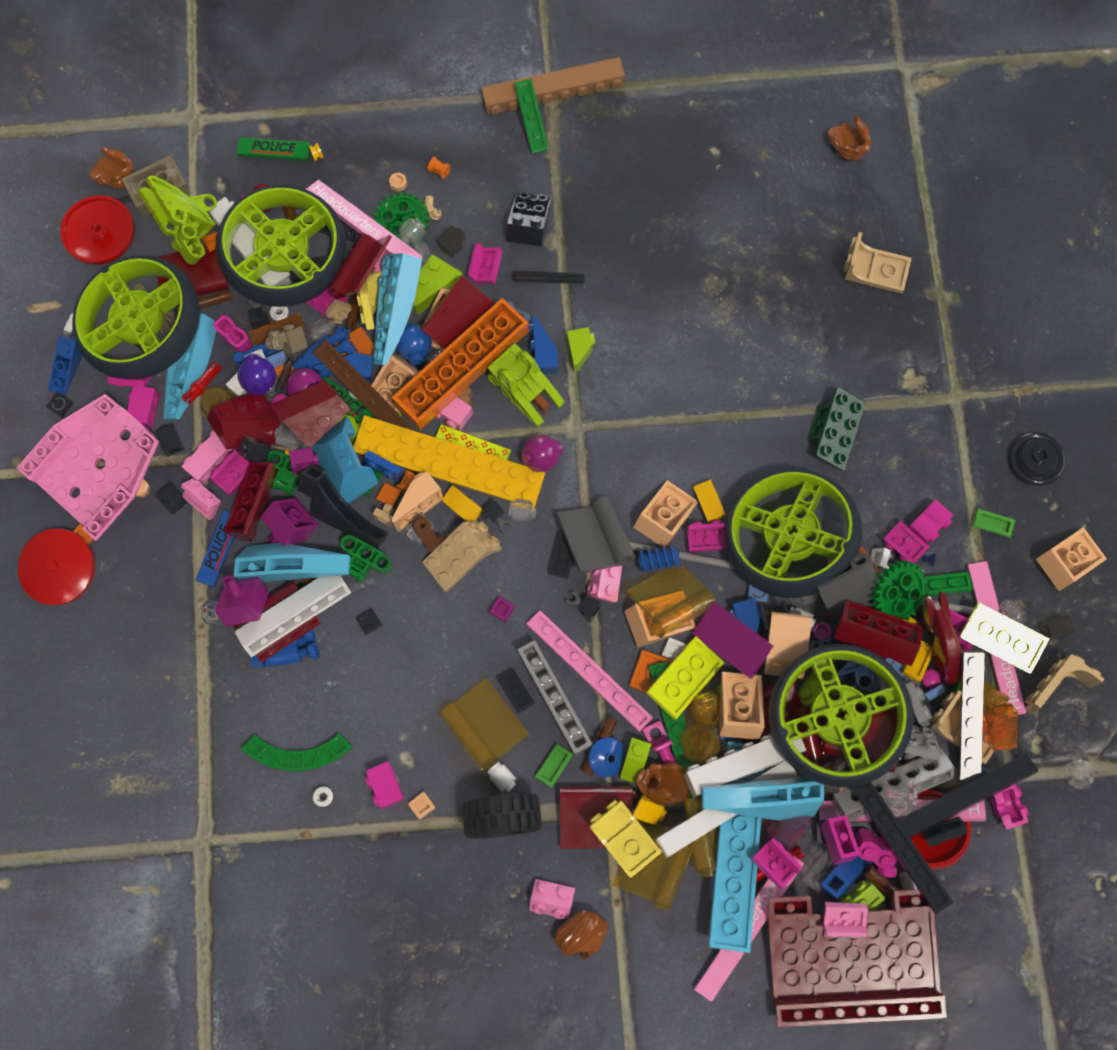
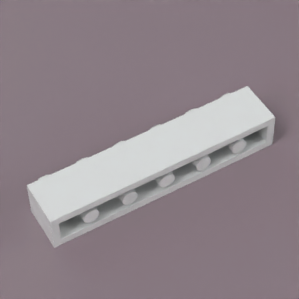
M226 197L218 201L216 208L210 212L211 217L218 226H220L223 217L234 204L233 201L229 202ZM243 223L232 240V244L244 259L254 253L255 234ZM269 270L260 278L264 285L288 286L291 284L289 272Z
M341 576L319 577L264 612L260 620L249 622L236 630L235 634L250 657H253L312 617L349 595L351 591Z
M771 734L761 738V742L755 745L753 742L743 745V750L738 752L735 749L724 753L725 757L717 759V757L708 759L705 761L706 765L699 767V764L687 768L688 772H686L684 778L693 798L702 795V787L727 785L786 761L777 748ZM802 739L793 741V744L801 754L806 751Z

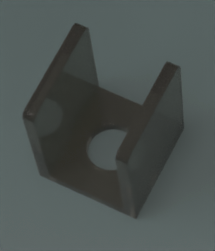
M785 600L776 608L764 610L763 604L759 606L758 609L761 616L759 625L762 636L768 635L769 625L767 617L771 616L772 612L789 614Z

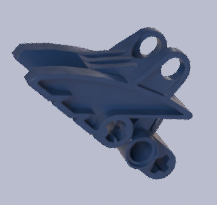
M834 637L815 640L809 644L808 651L814 647L844 643L834 639ZM832 660L839 681L848 679L849 685L854 688V684H856V687L863 691L861 692L863 695L873 687L875 673L870 669L855 662L836 660L841 669L838 671L834 660ZM859 682H862L865 687H862Z

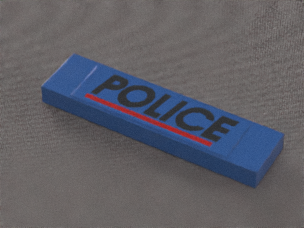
M223 510L196 578L197 582L214 588L234 541V537L223 533L231 513Z

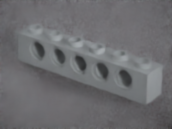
M534 640L517 649L520 658L574 756L590 749L592 743L536 641Z
M941 749L942 755L939 761L925 757L913 759L903 766H897L894 773L888 771L880 778L872 781V784L885 803L890 805L954 779L955 767ZM850 788L841 789L834 794V806L840 816L847 815L849 822L866 816L867 813L859 801H854L857 798Z

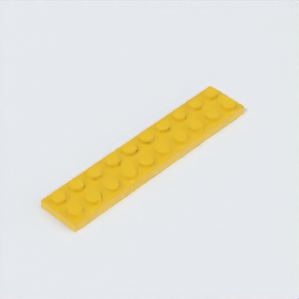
M365 415L353 447L357 454L365 456L367 451H370L398 467L417 473H425L427 471L433 478L532 509L535 508L546 473L535 472L527 466Z

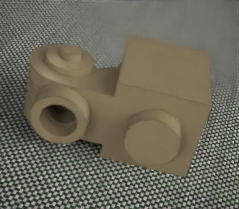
M294 324L285 325L283 330L280 331L278 329L269 331L268 337L265 340L267 349H282L284 353H295L308 348L302 326H294Z

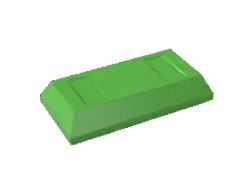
M977 509L973 527L1011 538L1015 520Z
M556 744L535 777L552 788L573 754L559 744Z

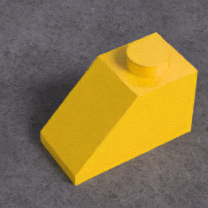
M643 795L632 817L656 825L658 820L662 822L667 813L664 810L666 804L655 802L648 796Z

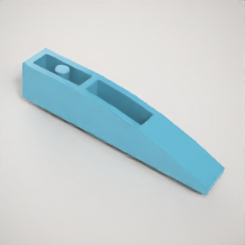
M398 253L385 254L382 260V272L378 280L374 365L386 366L404 332L416 295L422 263L421 258Z
M200 314L197 332L187 351L176 363L167 368L163 415L165 420L180 419L189 405L187 402L190 400L189 398L184 402L182 396L190 389L191 384L197 381L206 370L216 329L213 325L215 320L204 314Z
M281 543L246 546L235 558L234 578L244 580L260 577L262 582L349 575L350 556L291 544L282 546Z
M805 776L701 788L703 809L772 820L815 816L824 801V785Z

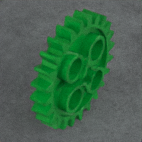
M400 192L398 197L393 193L391 199L386 196V202L380 201L382 206L375 207L378 213H373V216L376 218L373 219L393 235L396 231L401 230L400 234L395 236L408 246L411 243L416 246V240L422 242L420 236L427 235L424 229H430L427 223L431 222V220L427 217L430 213L426 210L427 206L423 204L421 198L418 199L415 194L411 197L409 192L404 196ZM404 207H408L406 211H401ZM389 216H392L391 220L386 221ZM417 221L415 225L410 226L411 222Z
M896 560L895 565L889 563V569L883 567V575L877 574L880 578L879 581H873L876 587L871 588V590L875 594L871 595L870 598L875 601L871 603V606L883 613L903 620H910V614L915 616V609L920 610L919 604L925 603L922 597L927 595L924 589L928 588V585L924 583L928 579L923 577L925 572L921 571V567L915 563Z

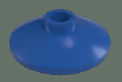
M611 737L599 739L593 744L589 752L588 761L590 768L601 777H612L623 768L626 752L622 743L617 739ZM612 755V760L608 762V757Z

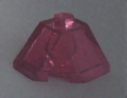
M808 816L780 820L777 824L773 822L767 829L769 834L766 838L768 840L774 838L776 841H779L784 846V849L789 852L806 830L805 826L811 822L812 818Z

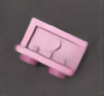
M195 478L182 483L181 488L185 490L182 497L208 520L213 519L222 501Z
M622 566L590 571L591 579L587 589L588 596L610 603H617Z
M536 879L529 910L537 914L554 916L557 919H569L575 888Z
M825 902L823 917L825 935L831 937H867V904Z

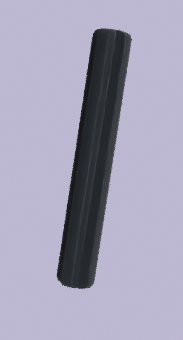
M513 271V281L584 284L585 274Z

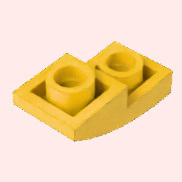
M711 479L693 486L708 523L726 517Z
M454 485L450 487L441 499L467 522L476 521L483 511L476 502L468 498Z

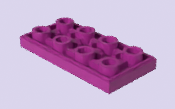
M714 601L692 633L751 679L774 647V645Z

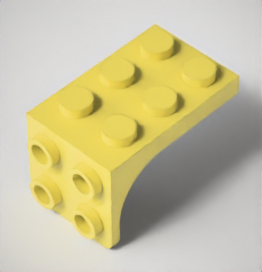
M382 271L370 273L357 293L362 324H366L367 330L374 329L373 315L377 311L378 280Z
M614 800L606 806L607 812L603 815L598 813L590 820L592 824L589 825V828L596 834L631 878L662 853V851L639 822L632 817L633 815L621 800L619 802Z

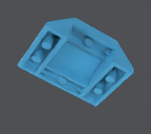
M346 417L328 430L312 446L313 453L318 455L319 465L316 466L327 471V476L337 492L350 504L377 485L378 481L371 467L361 466L349 439L356 433L349 417Z

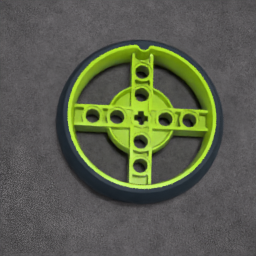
M290 185L267 186L244 195L227 211L217 232V260L227 281L246 298L274 307L295 306L318 297L328 289L344 263L346 235L334 209L315 193ZM274 207H295L306 210L294 221L288 219L270 220L262 212ZM244 223L255 234L254 253L235 267L231 257V244L236 232ZM326 225L332 237V250L328 260L320 269L307 256L309 238ZM269 270L274 272L293 271L302 280V282L288 286H268L256 281Z
M141 255L114 261L92 276L77 298L72 318V329L76 345L91 366L108 376L133 380L156 375L176 363L191 345L199 325L200 307L198 296L187 275L166 260ZM157 276L169 279V281L150 293L142 290L132 291L128 285V282L142 277ZM112 295L115 302L109 310L108 321L94 329L99 310L107 298ZM180 304L174 326L165 339L161 341L157 333L162 327L164 314ZM122 341L128 344H140L145 352L141 356L126 360H112L102 356Z
M805 469L779 470L768 473L753 481L735 499L725 523L726 551L739 575L756 589L783 598H801L819 593L817 586L850 570V561L859 553L862 541V522L851 496L841 485L829 477ZM785 490H801L794 505L782 506L773 513L754 507L762 499L774 493ZM822 495L834 502L843 513L847 525L846 539L822 531L821 523L814 514ZM807 498H811V499H812V500L809 501V502L804 501V500L807 499ZM800 514L805 515L803 518H797ZM755 518H761L758 522L753 521ZM774 524L779 525L777 528H771ZM741 527L764 535L765 544L771 551V554L763 571L755 568L744 556L739 540ZM810 537L815 538L813 541H807ZM827 544H833V545H834V546L831 547V548H826V547H825V545H827ZM784 547L789 548V550L785 552L781 551V549ZM813 553L834 560L827 567L814 574L799 578H784L791 561L805 559ZM781 564V567L773 568V565Z
M831 644L803 653L794 659L780 674L770 698L769 723L773 739L780 753L800 774L827 786L855 787L880 778L898 763L911 738L913 706L904 681L886 660L862 647L847 644ZM832 660L851 661L865 666L877 674L887 685L888 689L864 696L860 691L851 686L841 685ZM812 667L820 692L812 702L810 715L785 723L784 710L789 690L796 679L804 671ZM829 672L832 679L824 681L821 673ZM836 691L839 699L836 701L831 700L828 693ZM876 697H881L884 700L885 704L883 707H878L875 704L874 700ZM859 703L864 705L865 713H858L855 710V705ZM896 707L897 727L894 738L886 752L871 764L862 738L869 730L872 715ZM838 710H841V713H845L843 720L836 717ZM817 717H824L827 721L826 726H819L816 723ZM798 723H804L807 726L806 733H800L797 730ZM845 729L852 731L853 738L851 740L844 738L843 731ZM818 734L826 742L841 746L850 771H832L812 763L798 751L793 741ZM851 749H857L860 752L861 756L859 759L851 757Z

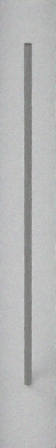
M629 542L632 550L640 551L642 549L643 552L647 553V548H650L651 552L654 553L655 546ZM679 551L680 559L736 570L731 561ZM754 566L758 570L763 571L764 567ZM786 572L784 578H799L806 575ZM948 603L949 609L957 613L971 615L974 609Z

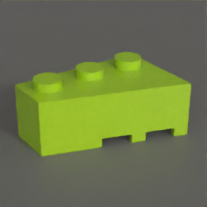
M431 255L420 270L411 311L419 315L432 306L441 288L451 289L458 278L463 276V273L436 256Z

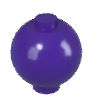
M250 354L244 358V362L240 365L237 377L240 386L246 392L254 395H264L274 386L276 372L268 360L258 357L256 354Z

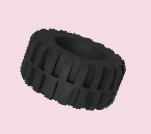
M511 794L466 801L462 806L464 834L469 839L519 835L539 831L542 827L540 801L536 794Z

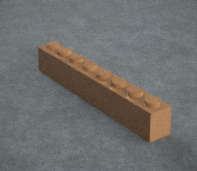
M620 57L481 88L487 115H496L503 111H514L520 108L514 86L515 82L532 78L537 102L540 104L550 103L558 99L564 100L576 95L583 96L590 92H601L608 88H619L625 84V74Z

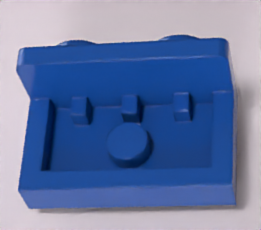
M367 451L364 456L365 465L371 467L373 471L383 474L387 479L398 482L406 470L370 451Z

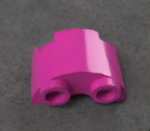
M1016 784L993 796L994 799H991L994 813L997 818L1001 817L1002 827L1006 830L1029 822L1027 818L1029 815L1028 810L1024 804L1021 805L1019 797L1022 796V793Z

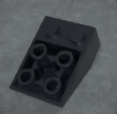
M516 192L507 222L506 241L542 246L552 197L543 194Z

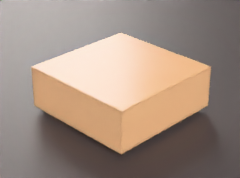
M424 791L408 803L419 820L436 808Z

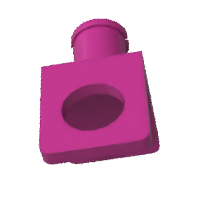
M658 721L643 728L646 739L651 744V750L658 751L663 764L676 763L669 748L673 742L668 739L662 723ZM653 728H658L661 731V736L656 740L650 737V731Z

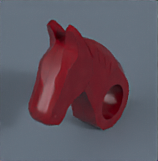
M942 591L939 592L938 600L932 601L931 597L927 595L925 597V604L922 605L917 613L920 623L925 625L928 631L933 634L932 656L935 669L939 672L944 685L948 686L961 682L962 650L951 624L946 594Z

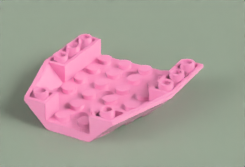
M104 394L53 425L16 468L29 480L36 482L84 526L82 529L97 541L135 498L159 444V440L125 408L107 394ZM129 431L130 438L123 440V433ZM104 459L105 466L99 469L97 466L98 462ZM79 488L80 494L74 498L72 495L73 490Z

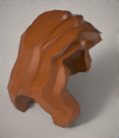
M856 116L853 117L856 128L845 122L827 131L830 143L847 161L859 160L871 148L868 127Z
M107 147L101 148L100 151L109 158H99L97 165L90 172V177L98 184L119 189L125 188L126 186L122 178L133 173L134 167L131 160L119 150Z
M676 763L651 764L647 770L643 769L639 773L636 780L637 786L644 795L661 804L682 802L688 798L690 791L684 778L688 771Z
M588 910L580 911L558 928L554 937V943L566 956H573L576 953L583 952L581 958L588 959L591 955L597 953L608 930V923L594 912H589Z

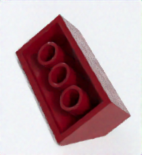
M249 462L223 533L240 541L252 542L257 533V526L261 520L265 505L270 498L269 494L278 472L273 463Z
M846 599L834 639L844 644L862 647L876 653L880 657L890 658L900 664L912 666L921 646L923 626Z

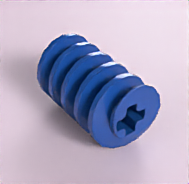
M670 544L669 550L666 549L665 545L662 546L661 552L657 547H655L654 553L651 552L650 548H647L646 554L640 549L639 563L642 573L644 569L649 573L651 567L655 572L658 571L659 566L662 570H665L666 565L669 569H673L674 563L677 568L681 567L678 547L675 549L672 544Z

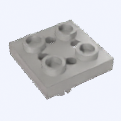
M913 682L905 684L911 697L913 713L916 714L919 724L923 727L931 725L929 719H932V714L929 707L923 704L925 696L922 689Z
M913 725L909 744L902 756L903 760L909 763L911 760L916 759L917 756L939 761L942 753L934 730L928 727Z

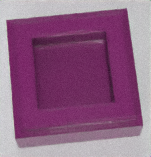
M498 596L489 610V614L506 623L515 609V605Z

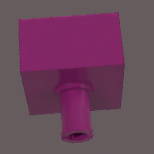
M297 498L275 501L261 516V519L272 532L268 537V542L271 541L270 544L281 543L282 546L307 541L319 527Z
M233 575L224 577L222 580L224 587L214 610L224 626L260 620L269 595L260 577L236 581Z

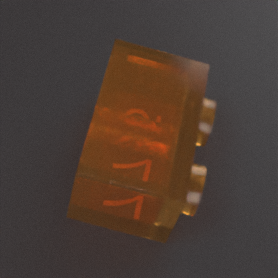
M1012 703L987 705V713L984 716L987 725V731L984 733L985 742L989 744L993 751L1017 749L1018 711Z

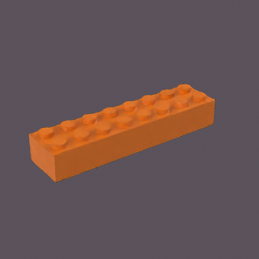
M501 298L392 396L394 406L421 430L479 378L491 363L511 345L523 338L529 332V323Z

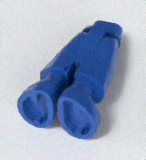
M344 325L337 326L332 336L327 334L310 346L293 363L294 370L302 368L314 370L315 366L323 364L313 354V351L325 340L340 354L346 353L350 355L358 353L355 345L349 340L350 335Z
M310 630L262 663H260L256 655L250 657L252 667L261 666L265 668L302 662L303 657H310L312 660L319 659L320 653L316 644L317 639L314 630ZM308 644L305 648L300 649V646Z

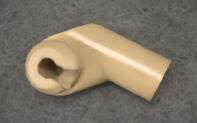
M425 196L424 204L427 206L426 210L430 213L428 217L432 220H438L442 213L440 209L437 210V208L433 207L434 197Z

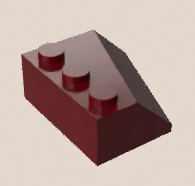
M325 380L270 405L278 417L308 448L312 447L351 409V406Z
M247 394L212 406L207 420L225 449H239V444L243 441L244 435L266 440L270 445H285L280 419L264 395Z

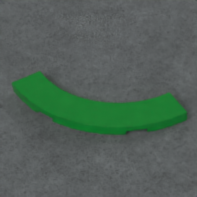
M338 733L328 742L310 750H281L265 743L257 735H254L240 749L257 762L268 767L283 771L299 772L329 765L347 754L353 747Z

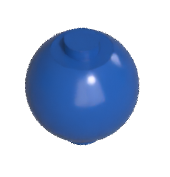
M415 323L406 324L396 346L398 354L403 359L409 360L410 365L414 366L423 364L425 362L424 358L432 348L431 337L421 330L422 326Z

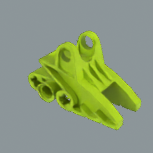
M153 175L147 177L145 181L150 189L146 187L140 188L138 194L143 202L146 203L145 205L150 213L153 214L152 216L156 223L160 225L161 231L167 236H173L171 240L172 248L180 252L187 263L192 265L198 263L205 254V249L200 239L205 237L215 226V222L211 219L209 213L217 206L216 198L211 194L189 197L165 180ZM204 199H210L213 206H206ZM168 224H169V226H170V225H173L174 228L172 229V231H171V228H170V229L167 228V225H168Z
M516 343L511 345L487 367L490 371L487 377L496 387L500 386L501 392L537 428L544 423V420L530 402L540 392L558 409L565 404V401L554 386L540 371L536 361Z

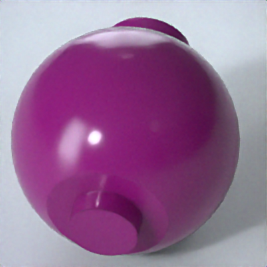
M298 369L287 380L288 396L294 395L323 380L312 369Z
M535 435L525 442L521 458L523 463L532 471L547 472L556 466L560 455L563 453V448L559 441H555L547 435Z

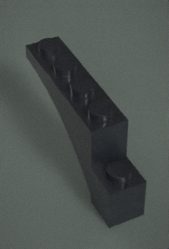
M310 464L301 473L297 491L314 499L311 511L312 517L348 535H352L376 549L381 546L386 540L388 533L365 520L342 498L329 480L327 471Z

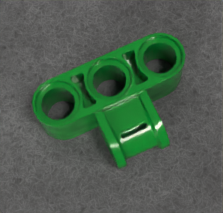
M277 450L270 451L267 462L272 463L274 459L280 458L279 463L274 464L278 472L273 481L272 489H279L286 492L288 496H292L299 484L302 472H297L298 476H294L293 471H289L291 467L290 456Z
M346 535L341 539L340 546L342 550L351 557L349 575L358 579L359 583L365 580L371 569L382 575L392 571L393 564L389 556L352 535ZM348 543H355L352 549H346ZM364 552H371L369 558H362ZM385 560L388 562L386 567H378L381 561Z

